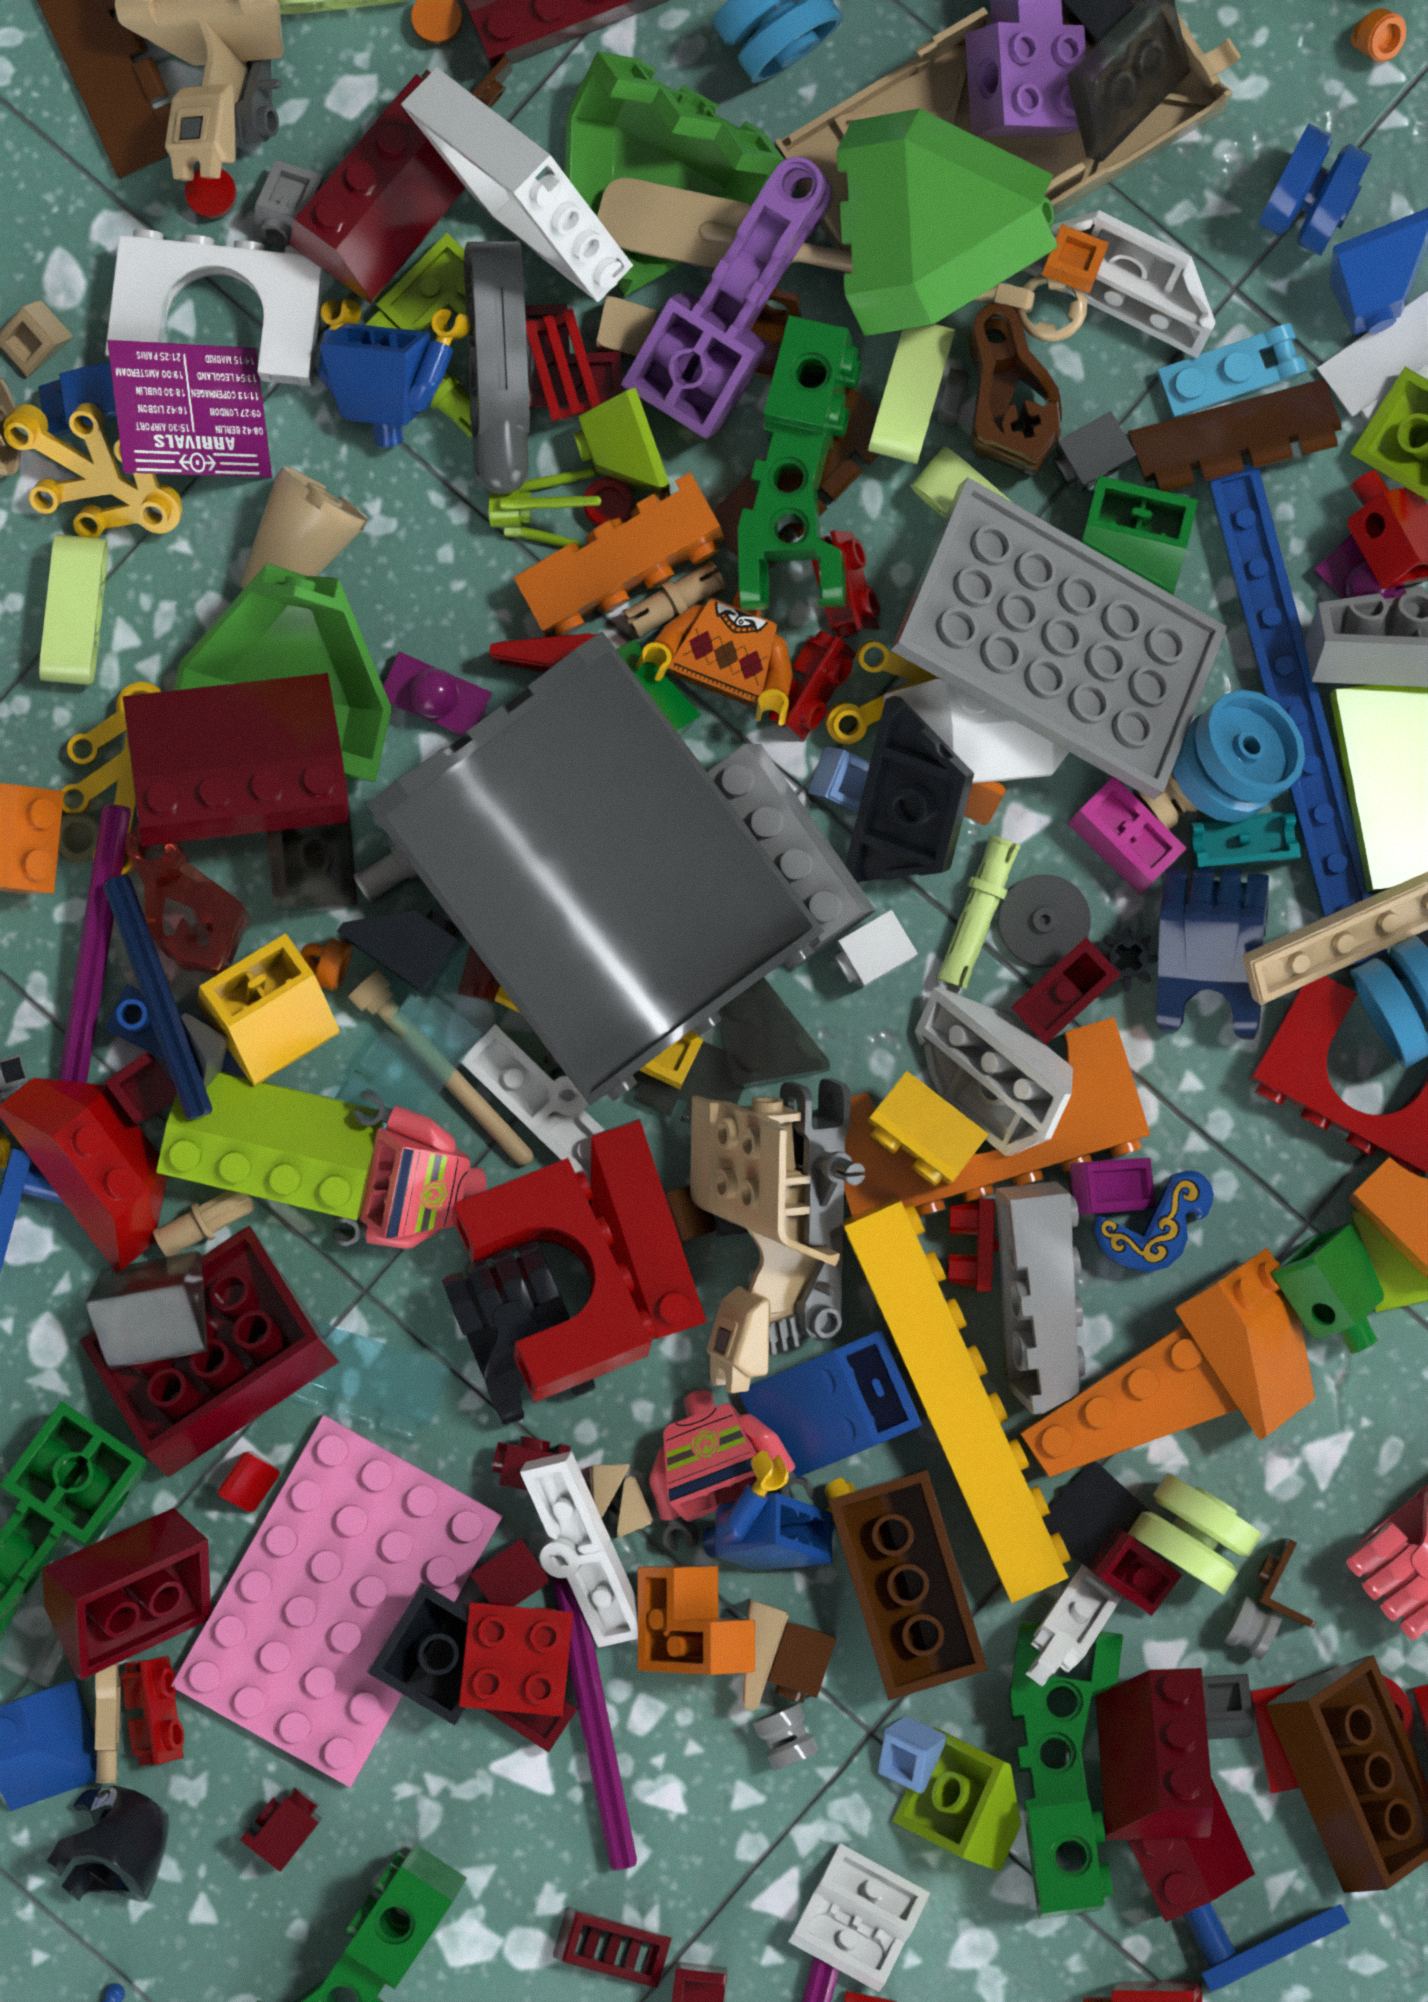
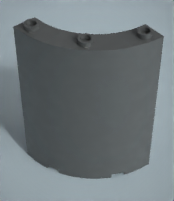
M603 631L570 652L529 684L525 691L505 706L501 705L467 730L463 737L445 750H439L397 779L366 804L589 1106L606 1094H608L612 1101L625 1094L638 1084L632 1076L635 1072L691 1030L699 1037L723 1019L718 1013L720 1008L782 963L785 964L788 970L801 963L814 953L808 944L824 932L823 928Z

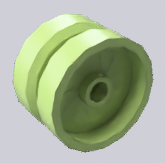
M1166 1473L1154 1491L1153 1496L1156 1503L1175 1515L1176 1519L1171 1524L1153 1512H1141L1128 1534L1202 1583L1225 1595L1238 1573L1231 1562L1214 1552L1216 1546L1220 1544L1238 1556H1249L1263 1534L1236 1516L1237 1511L1209 1492L1199 1486L1194 1489L1173 1475Z

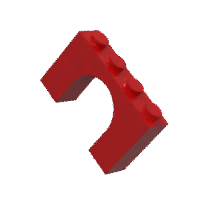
M1327 976L1298 988L1248 1078L1258 1084L1255 1093L1281 1107L1284 1101L1287 1100L1303 1109L1300 1118L1326 1132L1329 1126L1332 1125L1348 1134L1345 1143L1371 1157L1374 1151L1377 1150L1393 1159L1398 1165L1409 1172L1428 1178V1072L1413 1098L1394 1113L1371 1115L1353 1109L1342 1101L1330 1083L1327 1072V1054L1332 1039L1358 993Z
M569 1158L458 1201L453 1206L452 1220L471 1263L488 1259L505 1249H513L529 1242L538 1241L553 1243L566 1248L577 1256L589 1274L592 1295L585 1307L576 1316L515 1342L513 1357L534 1403L648 1357L652 1343L650 1338L655 1337V1329L648 1312L644 1307L637 1310L630 1295V1292L634 1291V1283L624 1262L616 1264L609 1246L614 1244L610 1228L603 1216L595 1218L588 1201L593 1199V1194L589 1182L583 1171L574 1172Z

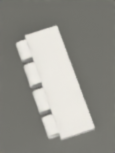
M1428 291L1405 306L1401 317L1396 318L1397 321L1394 325L1379 333H1366L1316 369L1352 419L1360 414L1368 425L1405 366L1428 379Z

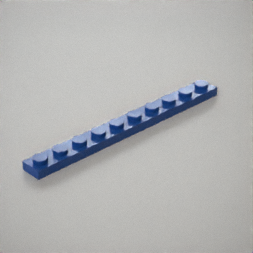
M1251 464L1243 466L1244 472L1207 481L1263 694L1277 702L1289 714L1303 738L1305 762L1301 776L1289 787V792L1322 917L1325 918L1373 895L1372 892L1367 893L1356 831L1316 682L1311 681L1305 639L1259 468L1253 469ZM1387 948L1346 967L1364 963L1371 958L1380 959L1387 957Z

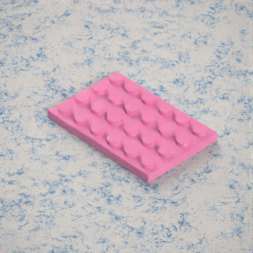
M323 1415L171 1687L175 1685L176 1690L351 1788L403 1696L400 1692L368 1674L366 1670L420 1582L454 1602L457 1600L504 1515L330 1417Z

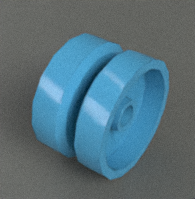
M728 0L712 18V26L726 46L744 44L738 55V63L752 83H759L786 70L823 43L841 24L843 15L832 0Z
M1242 689L1226 693L1190 723L1173 767V775L1182 793L1198 810L1215 820L1236 823L1252 818L1272 799L1277 798L1301 776L1305 762L1303 738L1294 720L1272 699L1259 692Z
M1416 935L1390 948V964L1393 972L1383 961L1377 958H1371L1350 970L1356 993H1358L1357 995L1381 1040L1402 1068H1407L1428 1056V948Z

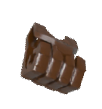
M990 303L976 314L969 337V349L978 383L970 444L973 452L980 458L992 460L1019 471L1023 475L1033 477L1041 469L1043 461L1051 449L1057 445L1061 436L1062 406L1060 393L1049 372L1029 351L1019 316L1015 310L1007 304ZM989 332L998 333L1004 341L992 343L988 341L986 334ZM1019 379L1039 394L1046 404L1042 407L1038 403L1029 400L1024 401L1019 421L1024 433L1031 432L1028 438L1024 437L1022 431H1015L1018 413L1015 403L1010 406V401Z

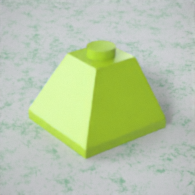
M1405 366L1350 454L1427 501L1428 379Z
M636 387L626 390L578 416L581 430L573 433L582 462L592 459L597 473L605 477L615 478L625 483L630 489L647 497L652 494L658 496L664 493L670 496V484Z
M933 1727V1729L946 1735L942 1753L925 1791L919 1794L907 1788L892 1822L963 1859L1001 1872L1021 1826L1011 1764L939 1728Z

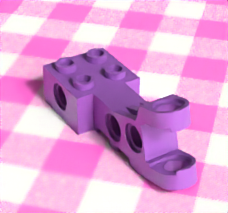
M990 0L991 22L987 23L985 27L965 33L971 134L975 136L1058 138L1091 128L1084 25H1063L1061 0Z
M790 157L782 161L775 168L739 226L738 234L726 255L720 260L711 276L713 278L701 299L687 290L669 298L621 383L628 390L636 387L639 397L705 439L723 430L772 345L750 330L805 240L816 231L830 209L833 201L832 186L827 177L822 174L821 170L811 160L803 157ZM813 180L812 189L807 196L798 199L793 198L792 192L798 182Z

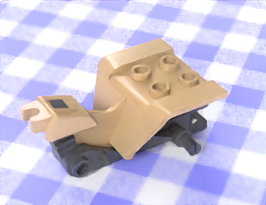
M115 0L116 15L122 26L193 66L206 65L202 85L181 88L171 101L165 149L171 158L174 179L192 181L194 177L193 166L197 161L200 162L201 177L209 179L220 178L222 163L231 164L235 162V148L242 147L248 143L267 142L270 137L277 134L279 118L276 109L272 106V89L281 88L282 81L272 79L271 59L282 58L284 53L280 4L277 0Z
M833 1078L822 1079L819 1083L818 1113L815 1117H812V1096L810 1090L806 1086L795 1082H784L781 1085L780 1098L756 1097L752 1099L751 1106H739L728 1101L707 1099L699 1095L692 1096L691 1199L695 1206L746 1228L758 1246L760 1253L759 1265L754 1272L749 1289L738 1286L721 1300L706 1348L707 1353L710 1355L711 1384L715 1386L725 1385L726 1391L729 1393L749 1391L751 1377L767 1375L769 1354L772 1356L776 1355V1348L787 1351L788 1345L798 1347V1339L801 1338L824 1341L835 1336L841 1328L844 1182L851 1185L860 1184L864 1180L865 1175L858 1172H865V1169L861 1164L853 1162L851 1157L845 1153V1137L850 1130L851 1095L847 1084ZM795 1100L797 1102V1110L794 1108Z

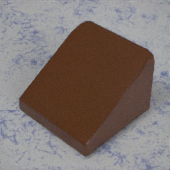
M690 1185L667 1192L665 1197L680 1240L686 1242L716 1231L714 1215L700 1209L693 1203Z

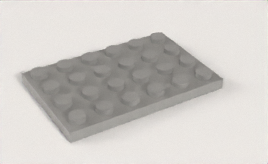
M967 477L958 486L890 650L1155 800L1164 793L1227 626Z

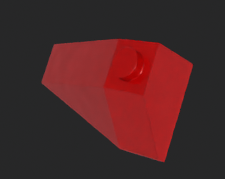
M640 1119L592 1134L591 1191L593 1199L591 1200V1209L595 1218L603 1216L610 1228L614 1244L609 1246L616 1264L624 1262L630 1272L634 1283V1291H631L630 1295L637 1310L644 1307L651 1318L655 1329V1337L650 1339H658L707 1323ZM590 1280V1297H591V1295H592V1285H591V1280Z

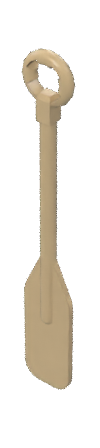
M619 178L612 181L606 187L597 218L621 250L715 270L738 234L737 230L752 205L643 180ZM805 242L791 262H801L853 273L851 252ZM1042 274L1032 277L1023 287L1000 283L974 299L975 301L989 304H1007L1011 306L1019 316L1021 326L1030 336L1046 342H1058L1071 337L1082 326L1087 315V299L1084 291L1045 277ZM1048 283L1049 290H1058L1062 293L1069 288L1077 299L1069 304L1067 319L1071 323L1059 330H1055V324H1046L1042 321L1035 326L1026 314L1032 312L1035 300V293L1033 291L1038 286Z

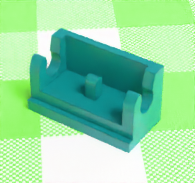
M1291 811L1255 814L1252 818L1236 823L1215 820L1214 818L1188 821L1193 870L1195 867H1209L1219 870L1290 863L1297 861L1301 857L1300 845L1295 839L1294 825H1296V816Z

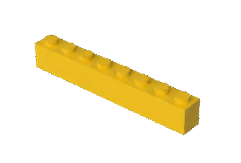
M896 1196L844 1219L842 1223L843 1229L1011 1603H1014L1069 1578L1063 1564L1071 1561L1070 1555L1059 1532L1049 1535L1042 1517L1051 1514L1039 1486L1037 1485L1029 1489L1021 1471L1030 1467L1018 1439L1008 1442L1001 1423L1008 1421L1009 1418L997 1392L987 1395L980 1376L987 1374L988 1371L976 1345L969 1348L965 1346L959 1330L967 1326L956 1299L952 1298L946 1301L938 1283L945 1280L946 1276L935 1252L931 1251L925 1254L917 1235L924 1233L925 1229L914 1205L910 1204L904 1207L902 1201Z

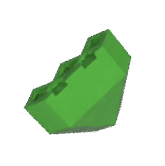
M597 51L566 114L565 175L596 216H598L606 187L612 181L619 178L643 180L753 205L775 168L784 161V158L764 131L747 121L742 124L741 128L731 124L715 114L719 107L718 104L685 85L680 87L679 91L664 85L653 78L657 69L640 59ZM622 250L633 266L617 282V287L625 297L682 263Z
M920 108L851 121L836 150L838 172H847L848 201L839 202L842 244L851 245L853 273L844 274L845 296L864 336L934 325L1058 248L1050 229L1054 222L1053 207L1050 200L1044 197L1054 176L1053 174Z
M266 563L180 661L174 690L328 673L343 757L345 779L376 782L392 707L339 578L306 576Z

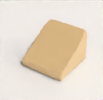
M606 295L596 341L597 351H621V356L636 358L654 326L657 310Z
M38 300L22 306L0 331V348L22 373L29 377L70 341L72 334L42 301Z
M631 1463L598 1464L590 1468L591 1496L601 1517L604 1516Z
M633 1475L624 1479L616 1538L648 1526L653 1521V1516L636 1476L633 1477Z

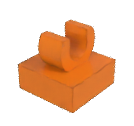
M1061 224L1055 239L1058 248L1050 252L1042 275L1090 294L1109 242Z

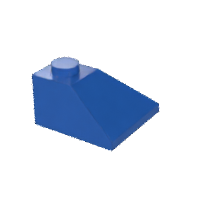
M1428 208L1333 246L1329 283L1353 335L1368 331L1369 334L1382 332L1394 325L1397 321L1396 318L1401 317L1427 255Z
M76 1678L0 1705V1792L10 1811L95 1782L97 1765L95 1732Z

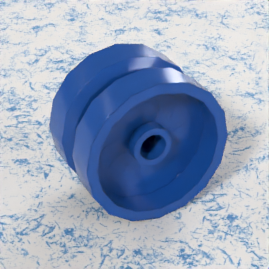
M1308 123L1257 225L1281 236L1288 232L1296 214L1301 210L1308 215L1297 235L1298 245L1322 256L1336 227L1342 228L1362 188L1358 184L1371 160L1372 154L1349 143L1341 148L1331 170L1321 165L1332 145V134Z

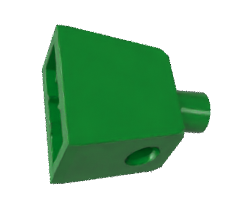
M1354 1220L1312 1236L1271 1272L1312 1337L1320 1339L1340 1332L1351 1354L1360 1352L1378 1341L1367 1315L1384 1300V1292Z

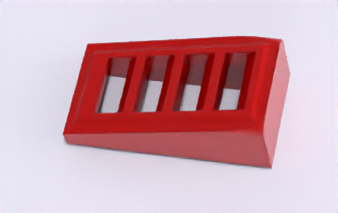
M585 633L491 643L489 656L494 664L546 672L574 649L597 634Z

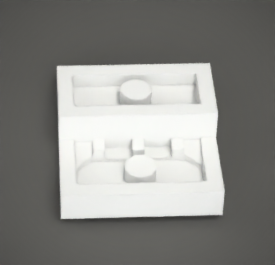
M840 1843L814 1889L788 1942L879 1992L885 1985L904 1943L911 1935L929 1898L930 1892Z

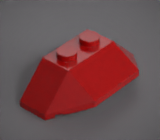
M33 1077L0 1103V1118L116 1273L121 1272L156 1242L153 1231L159 1225L167 1175L156 1173L159 1153L139 1126L132 1121L107 1085Z

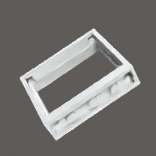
M436 67L403 101L402 107L484 212L595 301L599 302L633 266L552 156ZM547 166L549 170L539 180H536L535 177Z

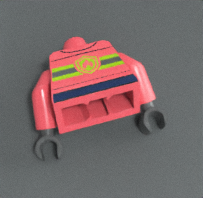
M370 1089L363 1090L360 1093V1097L376 1103L378 1110L373 1114H365L360 1110L354 1109L356 1119L359 1123L367 1126L375 1125L382 1121L387 1123V1129H377L361 1216L356 1221L334 1215V1221L351 1224L354 1228L350 1230L334 1229L333 1237L342 1246H351L361 1237L366 1238L368 1244L411 1249L436 1234L438 1230L454 1227L455 1225L452 1220L454 1203L485 1191L487 1184L486 1175L482 1168L470 1167L469 1157L456 1148L455 1138L431 1118L398 1105L393 1109L384 1106V1100L380 1093Z
M708 1390L694 1391L684 1397L683 1403L687 1418L667 1425L664 1429V1446L658 1450L649 1477V1484L660 1519L666 1520L668 1524L662 1535V1543L666 1549L672 1552L678 1550V1543L675 1539L676 1529L685 1533L687 1544L692 1548L699 1540V1531L690 1521L716 1512L719 1505L737 1501L746 1485H754L757 1477L752 1469L751 1460L761 1451H767L771 1461L777 1455H781L789 1477L787 1483L781 1489L782 1495L790 1497V1486L792 1484H800L805 1488L810 1499L814 1496L812 1483L805 1477L796 1476L793 1472L796 1465L778 1435L752 1414L740 1415L731 1404L716 1406L713 1394Z

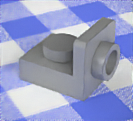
M275 159L255 204L253 235L276 246H291L289 242L294 219L322 187L323 175Z

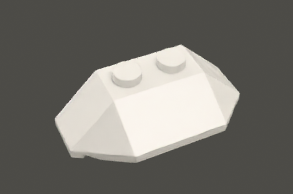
M1100 210L1052 225L1050 229L1055 239L1061 224L1109 242L1090 294L1084 292L1088 304L1198 359L1216 322L1192 256ZM1050 253L1025 267L1022 271L1032 276L1042 274ZM1067 288L1064 291L1076 297L1075 294L1069 288Z
M940 678L886 693L883 696L884 704L886 698L894 695L901 697L974 772L972 784L1051 776L1069 753L1064 748Z
M934 987L914 1032L919 1045L924 1046L927 1066L937 1094L986 1131L989 1135L985 1140L1005 1156H1013L1051 1139L1072 1094L1073 1067L1008 1014L944 988Z

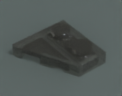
M764 977L718 1010V1013L723 1018L719 1024L732 1089L830 1070L828 1058Z

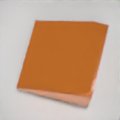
M998 782L972 784L964 815L983 825H987L990 823L1007 789Z

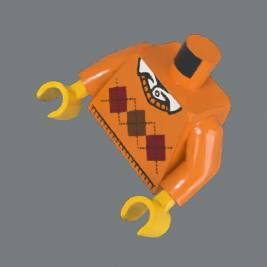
M739 586L731 605L710 598L706 606L692 605L667 623L654 642L647 644L643 648L635 665L636 669L639 670L645 662L654 663L659 668L654 678L656 681L662 680L668 669L671 676L756 709L755 719L757 721H761L762 713L767 710H772L779 714L778 725L782 726L786 721L789 706L788 696L793 678L787 642L776 634V623L760 617L762 610L742 611Z

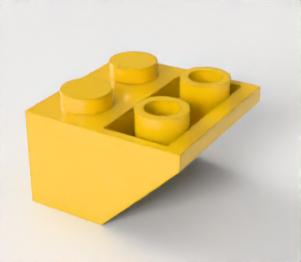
M286 933L199 986L198 1007L213 1029L228 1037L227 1049L253 1087L340 1034L339 1027L315 974Z
M907 1070L867 1121L875 1128L870 1134L875 1141L892 1154H895L899 1148H902L916 1159L911 1168L934 1186L941 1179L950 1185L989 1135Z

